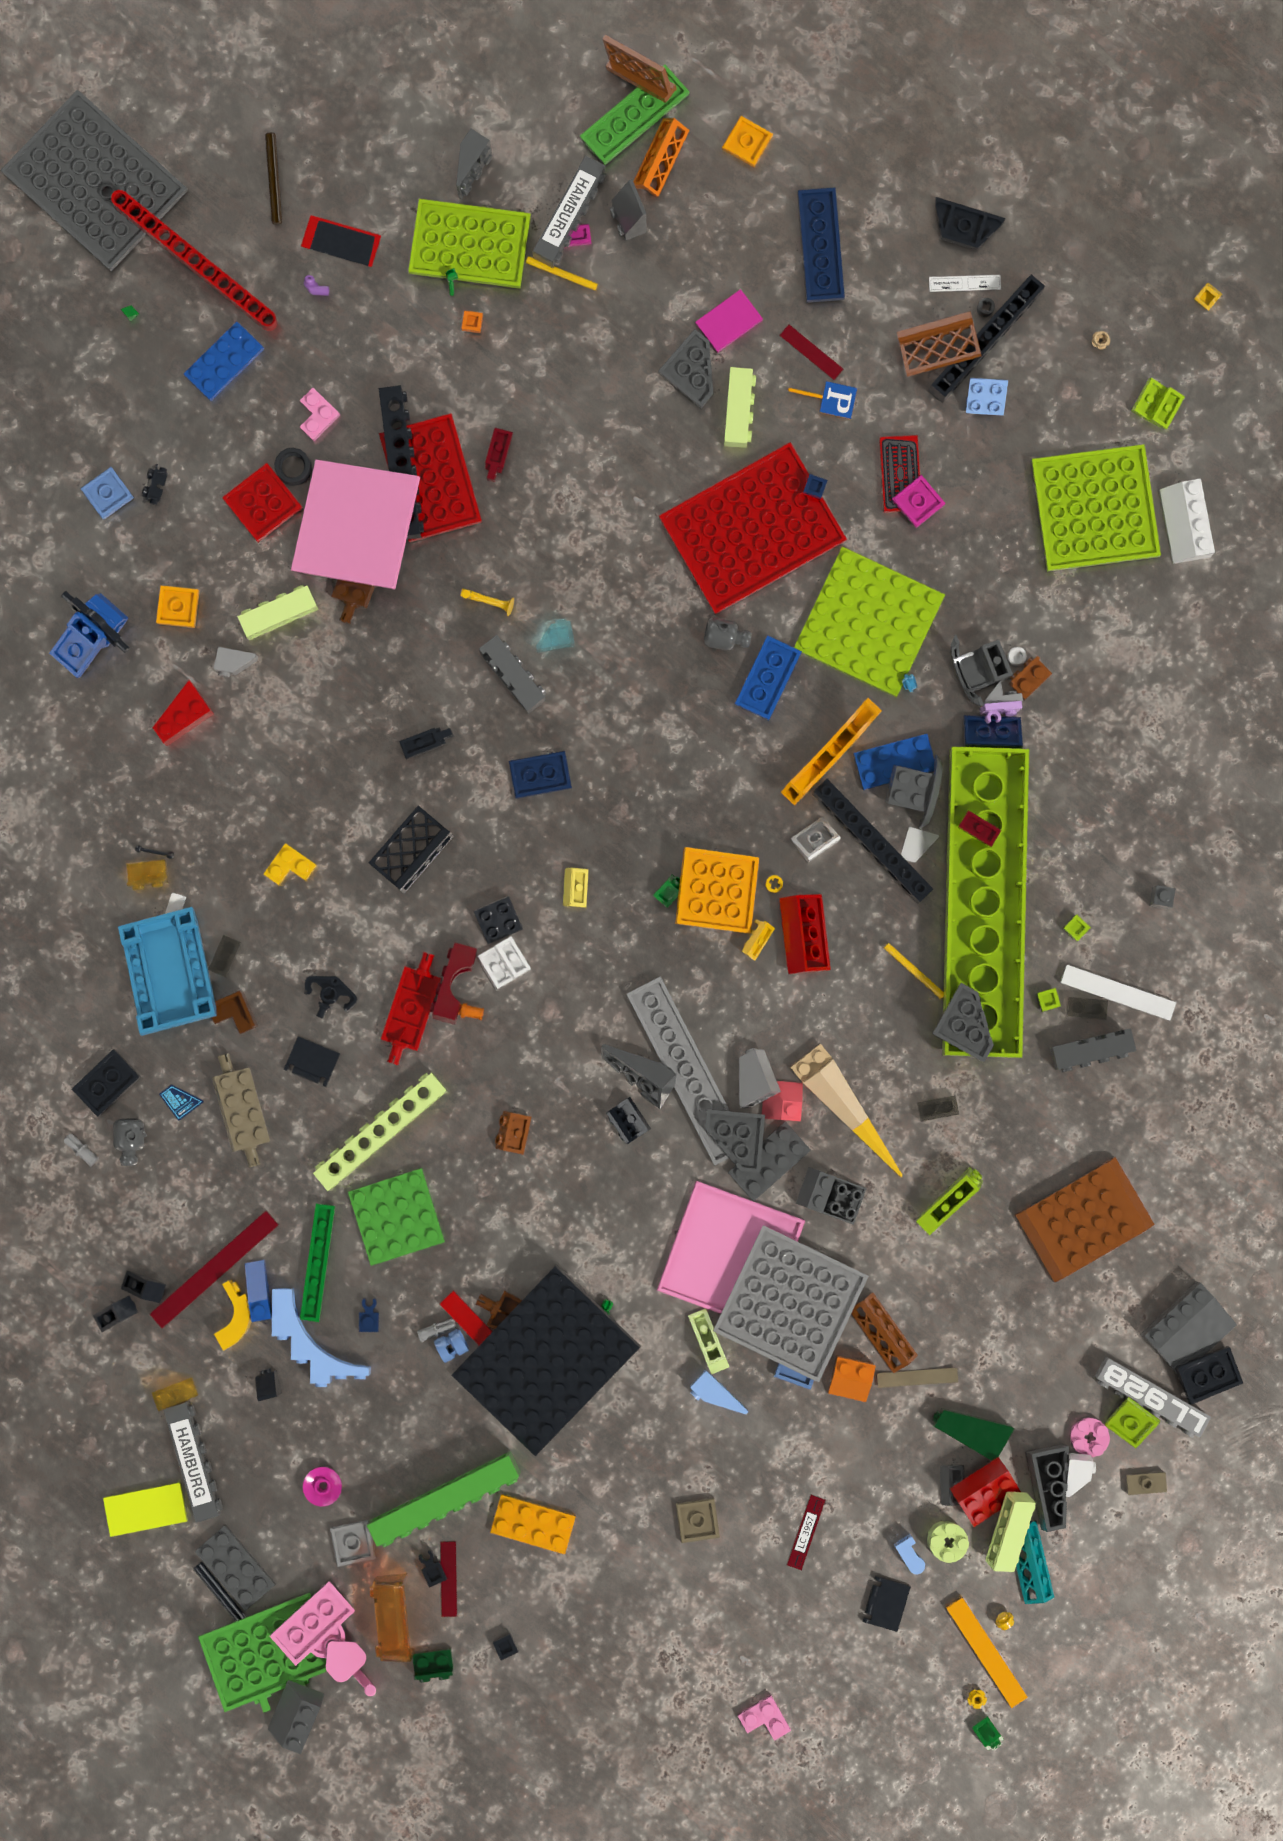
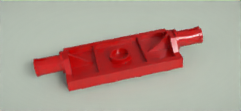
M423 952L418 968L404 967L381 1040L390 1042L393 1045L387 1060L389 1063L399 1065L403 1049L409 1048L415 1051L419 1049L431 1013L430 1008L432 1002L435 1001L436 989L442 979L431 975V972H429L435 955L429 954L428 956V953Z

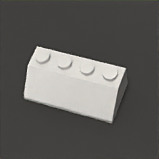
M1201 479L1184 481L1160 489L1159 493L1173 564L1210 558L1215 553Z

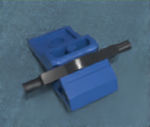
M67 591L61 595L76 613L67 623V629L49 654L76 678L82 676L101 648L108 647L110 643L114 647H119L124 653L130 649L118 634L129 618L101 593L95 594L85 604L77 597L71 596Z

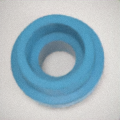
M904 674L905 678L902 679L905 690L909 689L910 692H913L917 688L915 677L913 674Z

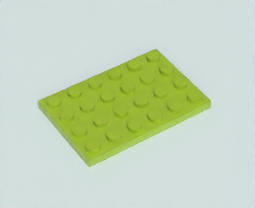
M419 199L408 272L414 275L447 279L445 272L455 268L458 275L456 280L521 289L531 213Z

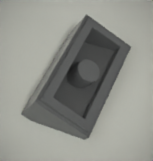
M964 1465L940 1466L942 1505H959L950 1488L965 1479Z

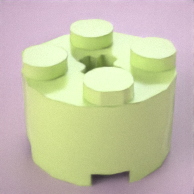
M939 1521L928 1531L927 1546L930 1552L940 1561L952 1563L960 1560L966 1554L969 1548L968 1536L955 1522ZM945 1538H948V1539L952 1538V1539L950 1540V1542H951L950 1545H947V1544H946V1545L944 1546V1544L946 1543L945 1540H944Z

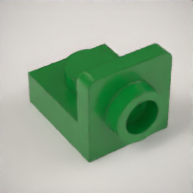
M671 874L653 894L666 908L678 897L680 878Z
M988 1716L972 1727L987 1750H995L1002 1745L1001 1741L1004 1738Z

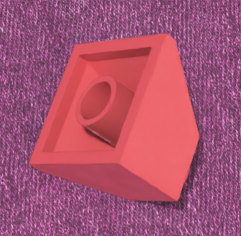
M777 1081L781 1092L762 1102V1114L765 1115V1119L801 1121L803 1083Z

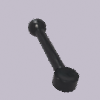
M140 845L135 847V851L138 853L142 851L163 855L168 859L174 858V852L172 851L162 852L142 848Z

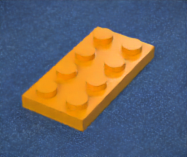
M501 1494L490 1533L565 1554L576 1515Z

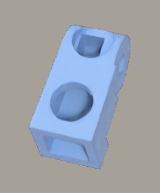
M911 1534L894 1543V1546L911 1573L921 1574L925 1569V1562L913 1550L912 1545L916 1542Z

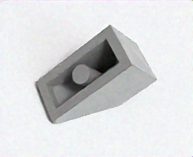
M218 647L214 670L222 677L236 676L257 662L258 656L254 653Z

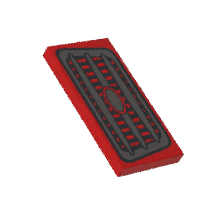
M918 435L879 438L884 513L901 512L892 501V498L920 476Z

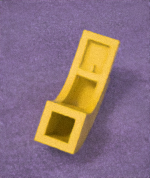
M232 1279L222 1285L232 1301L234 1307L233 1318L225 1328L214 1333L223 1351L240 1341L251 1324L248 1294L245 1293L241 1296L239 1293L241 1292L240 1286L236 1281L233 1282Z

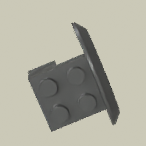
M955 635L950 649L958 679L970 701L980 707L984 706L981 697L977 696L975 691L997 684L1000 681L1008 680L1013 675L1000 640L982 645L977 650L960 655V643L957 635Z
M935 755L933 763L934 774L893 765L885 802L924 811L925 813L922 819H920L918 829H922L929 824L936 806L943 769L942 761L938 755Z

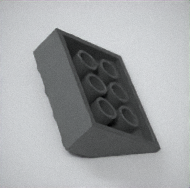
M1195 1282L1140 1335L1177 1374L1175 1367L1206 1355L1237 1324L1200 1282Z

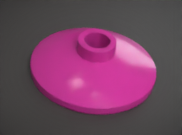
M318 1467L311 1470L303 1482V1492L306 1499L313 1505L320 1507L333 1504L339 1498L342 1491V1482L339 1475L328 1467ZM320 1483H326L327 1488L321 1489Z

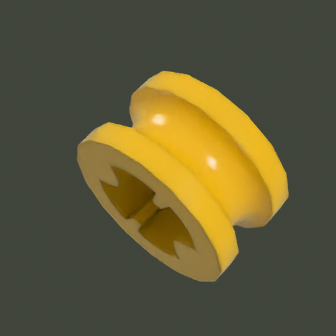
M777 875L770 876L766 881V888L771 893H777L783 887V881ZM777 879V884L780 885L779 888H770L771 884L769 881Z

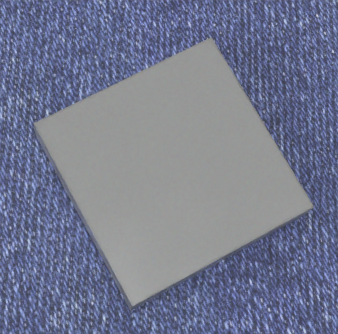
M369 1519L330 1528L337 1567L376 1559L373 1538L367 1527Z

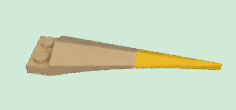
M819 1043L790 1068L811 1092L891 1169L902 1177L901 1171L835 1061Z

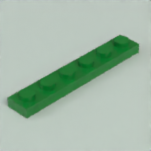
M316 1203L300 1320L320 1322L336 1208L333 1205Z

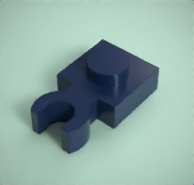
M364 1298L362 1306L365 1312H359V1332H379V1312H374V1308L377 1306V1299L374 1298L373 1305L368 1306L366 1298Z

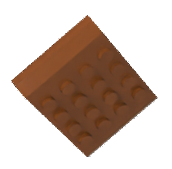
M1116 1157L1099 1165L1096 1169L1034 1205H1030L1015 1214L1054 1283L1071 1275L1155 1225Z

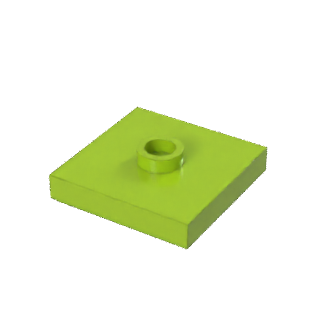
M1128 1397L1107 1419L1105 1426L1134 1448H1137L1157 1427L1160 1420Z

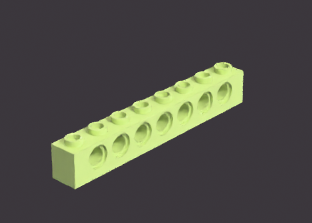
M425 1073L418 1079L420 1082L415 1087L411 1085L403 1092L405 1096L400 1100L396 1098L389 1104L391 1108L386 1112L380 1111L374 1117L375 1121L370 1125L366 1123L359 1129L361 1133L356 1137L352 1135L344 1142L346 1146L341 1150L339 1148L335 1149L330 1154L331 1158L326 1163L323 1160L315 1166L316 1171L313 1174L327 1191L333 1189L448 1091L433 1073ZM422 1087H426L429 1091V1095L424 1099L419 1096V1090ZM407 1100H412L414 1103V1108L411 1111H407L404 1108V1103ZM393 1112L399 1115V1121L395 1124L389 1120V1116ZM377 1125L384 1127V1134L381 1136L375 1134L374 1129ZM363 1137L368 1138L370 1142L366 1149L360 1146V1140ZM348 1150H352L355 1154L352 1161H348L345 1158V1153ZM334 1162L340 1166V1170L336 1174L330 1170V1166Z

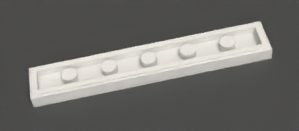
M1069 965L1065 966L1060 981L1061 984L1168 1021L1171 1020L1176 1005L1174 1001Z

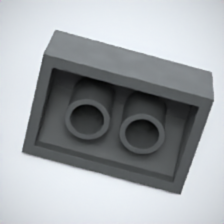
M290 1680L287 1681L268 1727L270 1733L283 1748L301 1754L320 1710L324 1693Z

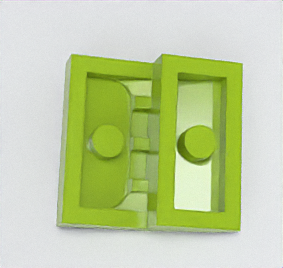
M1149 378L1131 411L1166 430L1185 396L1173 388L1165 387L1155 379Z

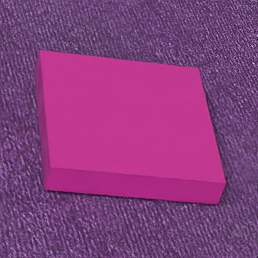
M922 475L892 498V501L915 528L919 527L946 504Z

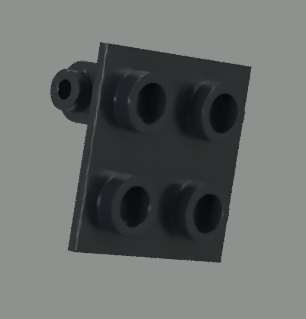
M509 896L473 911L488 944L523 930Z

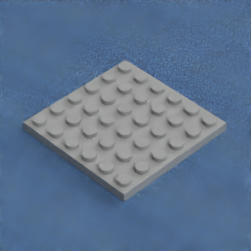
M763 1225L713 1331L819 1382L869 1276Z

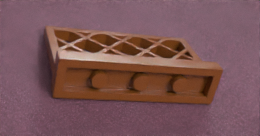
M607 35L602 38L609 58V62L606 64V69L609 72L664 103L669 100L677 88L674 83L669 81L665 67Z
M971 311L897 332L907 377L981 356ZM971 328L972 332L968 338L960 335L963 330ZM950 334L954 336L949 344L942 341L944 335ZM957 338L965 342L960 349L952 346ZM927 340L935 341L931 348L923 345ZM938 344L946 347L942 354L934 351ZM968 344L976 348V351L972 353H967L964 350ZM914 345L916 349L911 354L905 351V346ZM920 349L928 352L924 359L916 356ZM950 349L957 352L954 358L946 357ZM931 354L939 357L936 363L931 364L927 362ZM913 359L920 362L917 368L909 369Z

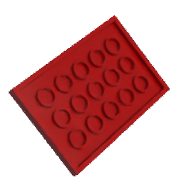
M452 413L407 425L412 431V439H409L410 446L414 447L415 458H412V465H416L417 476L420 477L418 485L420 495H416L417 502L421 503L422 513L419 514V521L423 520L424 532H421L422 538L408 540L409 543L482 523ZM381 432L379 437L388 465L384 432ZM397 441L395 447L401 448L405 442ZM401 459L397 465L400 467L405 466L407 461Z

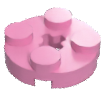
M1086 1417L1076 1422L1071 1428L1070 1442L1079 1454L1091 1455L1092 1457L1100 1456L1109 1445L1110 1435L1108 1428L1098 1419ZM1092 1432L1095 1439L1087 1443L1085 1435H1089Z

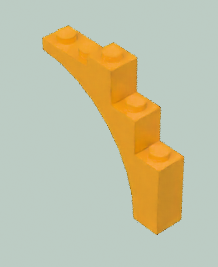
M867 698L828 743L786 785L781 793L793 805H796L862 736L882 710Z

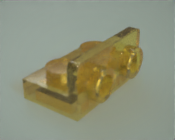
M166 860L126 864L128 874L127 886L132 887L133 890H142L147 885H152V888L163 887V883H168Z

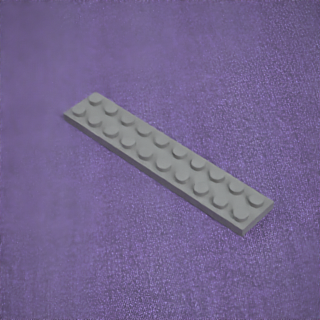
M660 976L627 993V996L661 1063L666 1067H670L676 1073L674 1088L715 1166L729 1159V1157L705 1129L707 1109L730 1110Z

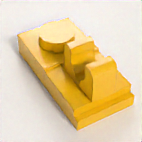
M757 919L754 922L758 927L756 930L751 929L752 935L746 941L741 951L754 961L775 930L768 922H762Z

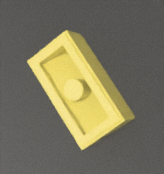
M565 869L563 906L586 908L588 869Z

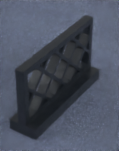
M418 805L368 863L405 894L451 841L454 835ZM421 812L425 817V823L415 824L414 818ZM428 826H437L441 830L436 835L429 836ZM425 827L426 836L415 837V828ZM412 828V838L402 839L403 830ZM426 840V847L423 850H416V841ZM413 841V851L403 852L402 842ZM399 842L400 852L390 853V845ZM413 854L414 861L409 865H404L403 855ZM400 855V865L390 866V856ZM380 857H387V867H378L375 863ZM391 869H401V876L396 881L391 878Z

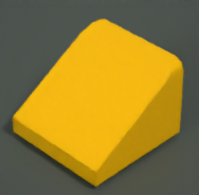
M1207 283L1194 299L1209 311L1222 296V293L1210 283Z

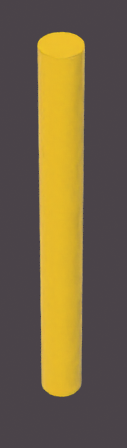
M530 256L527 257L526 263L594 291L598 287V284L555 266L551 268Z
M890 943L884 947L889 954L940 999L944 997V992Z

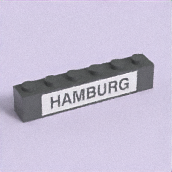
M587 156L584 157L533 250L534 259L551 268H554L556 263H560L563 257V249L565 247L568 248L572 240L571 235L573 231L576 232L580 226L581 221L579 220L581 216L587 214L590 200H594L598 193V185L603 184L606 179L605 165Z
M186 1401L166 1407L163 1410L195 1522L217 1517L221 1514L223 1506L221 1499H217L216 1496L217 1484L210 1475L212 1467L210 1461H206L205 1453H207L205 1443L200 1440V1425L195 1423L194 1416L196 1411L194 1405H190V1402Z

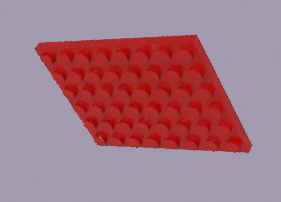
M791 442L659 515L660 521L715 615L847 541L846 536L823 497L818 499L803 493L809 473Z

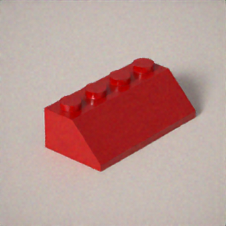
M822 894L793 895L779 898L788 974L831 970Z

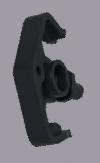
M309 976L305 980V995L312 993V983H317L322 987L320 998L323 1002H318L320 1008L316 1015L321 1019L324 1018L326 1011L332 1008L329 1005L337 1002L340 996H348L350 998L349 1003H345L343 1007L347 1013L357 1004V996L336 976Z

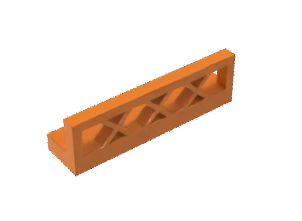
M675 118L662 119L633 181L637 189H646L655 197L659 196L690 131ZM676 128L682 131L679 139L675 137ZM672 144L673 152L668 156L667 148L668 145ZM661 161H664L665 169L660 173L659 165ZM653 178L657 180L655 189L650 186Z

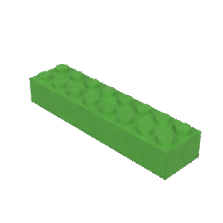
M509 1451L371 1519L367 1527L376 1546L382 1545L386 1547L392 1544L396 1537L400 1536L402 1539L410 1535L416 1527L418 1530L423 1529L429 1525L431 1520L439 1521L445 1518L449 1511L457 1512L463 1509L467 1502L471 1501L473 1504L481 1500L483 1494L487 1492L491 1495L499 1491V1488L504 1484L510 1486L516 1483L521 1471L512 1452Z

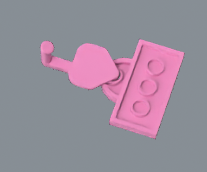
M328 1581L270 1634V1637L295 1666L311 1652L316 1657L326 1658V1670L337 1682H345L353 1675L364 1687L367 1696H373L376 1693L373 1683L360 1670L366 1662L365 1652L356 1642L345 1641L344 1629L341 1626L355 1612V1609L334 1585Z

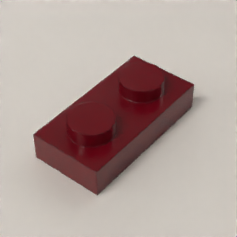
M969 810L958 826L959 829L989 847L993 846L1002 831Z

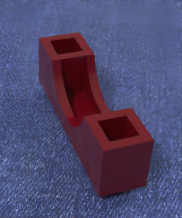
M454 943L453 948H449L447 954L449 962L447 966L444 965L441 976L444 978L442 984L438 983L436 989L438 997L436 1001L432 1002L430 1008L433 1019L455 1025L460 1010V1002L453 996L451 985L458 975L472 972L477 955L476 948L459 943Z

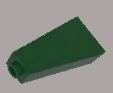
M941 1408L940 1411L937 1410L932 1418V1425L991 1461L999 1457L1014 1431V1428L1008 1424Z

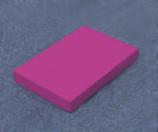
M740 289L698 319L695 324L705 338L709 340L714 350L719 353L762 322L763 318Z

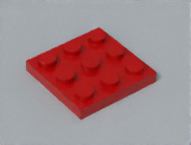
M268 463L264 464L222 497L258 543L302 509V506Z

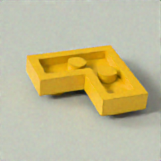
M285 843L263 875L280 886L290 871L307 881L317 865Z

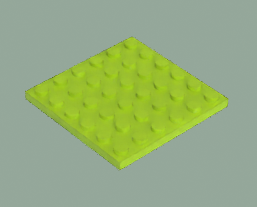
M1145 444L1031 460L1047 572L1161 556Z
M842 546L794 648L802 651V654L897 698L903 685L902 679L905 678L904 674L909 673L945 594Z

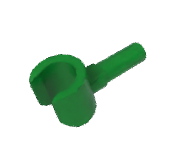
M455 268L445 272L450 296L454 295L453 281L458 279Z

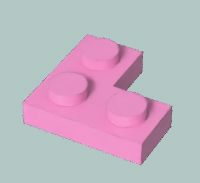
M314 388L300 400V403L312 413L300 426V429L315 441L340 416V413Z
M772 1695L737 1714L747 1733L765 1723L775 1741L791 1731Z

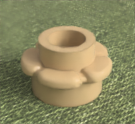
M1099 331L1093 334L1092 345L1102 350L1110 344V338L1106 332Z

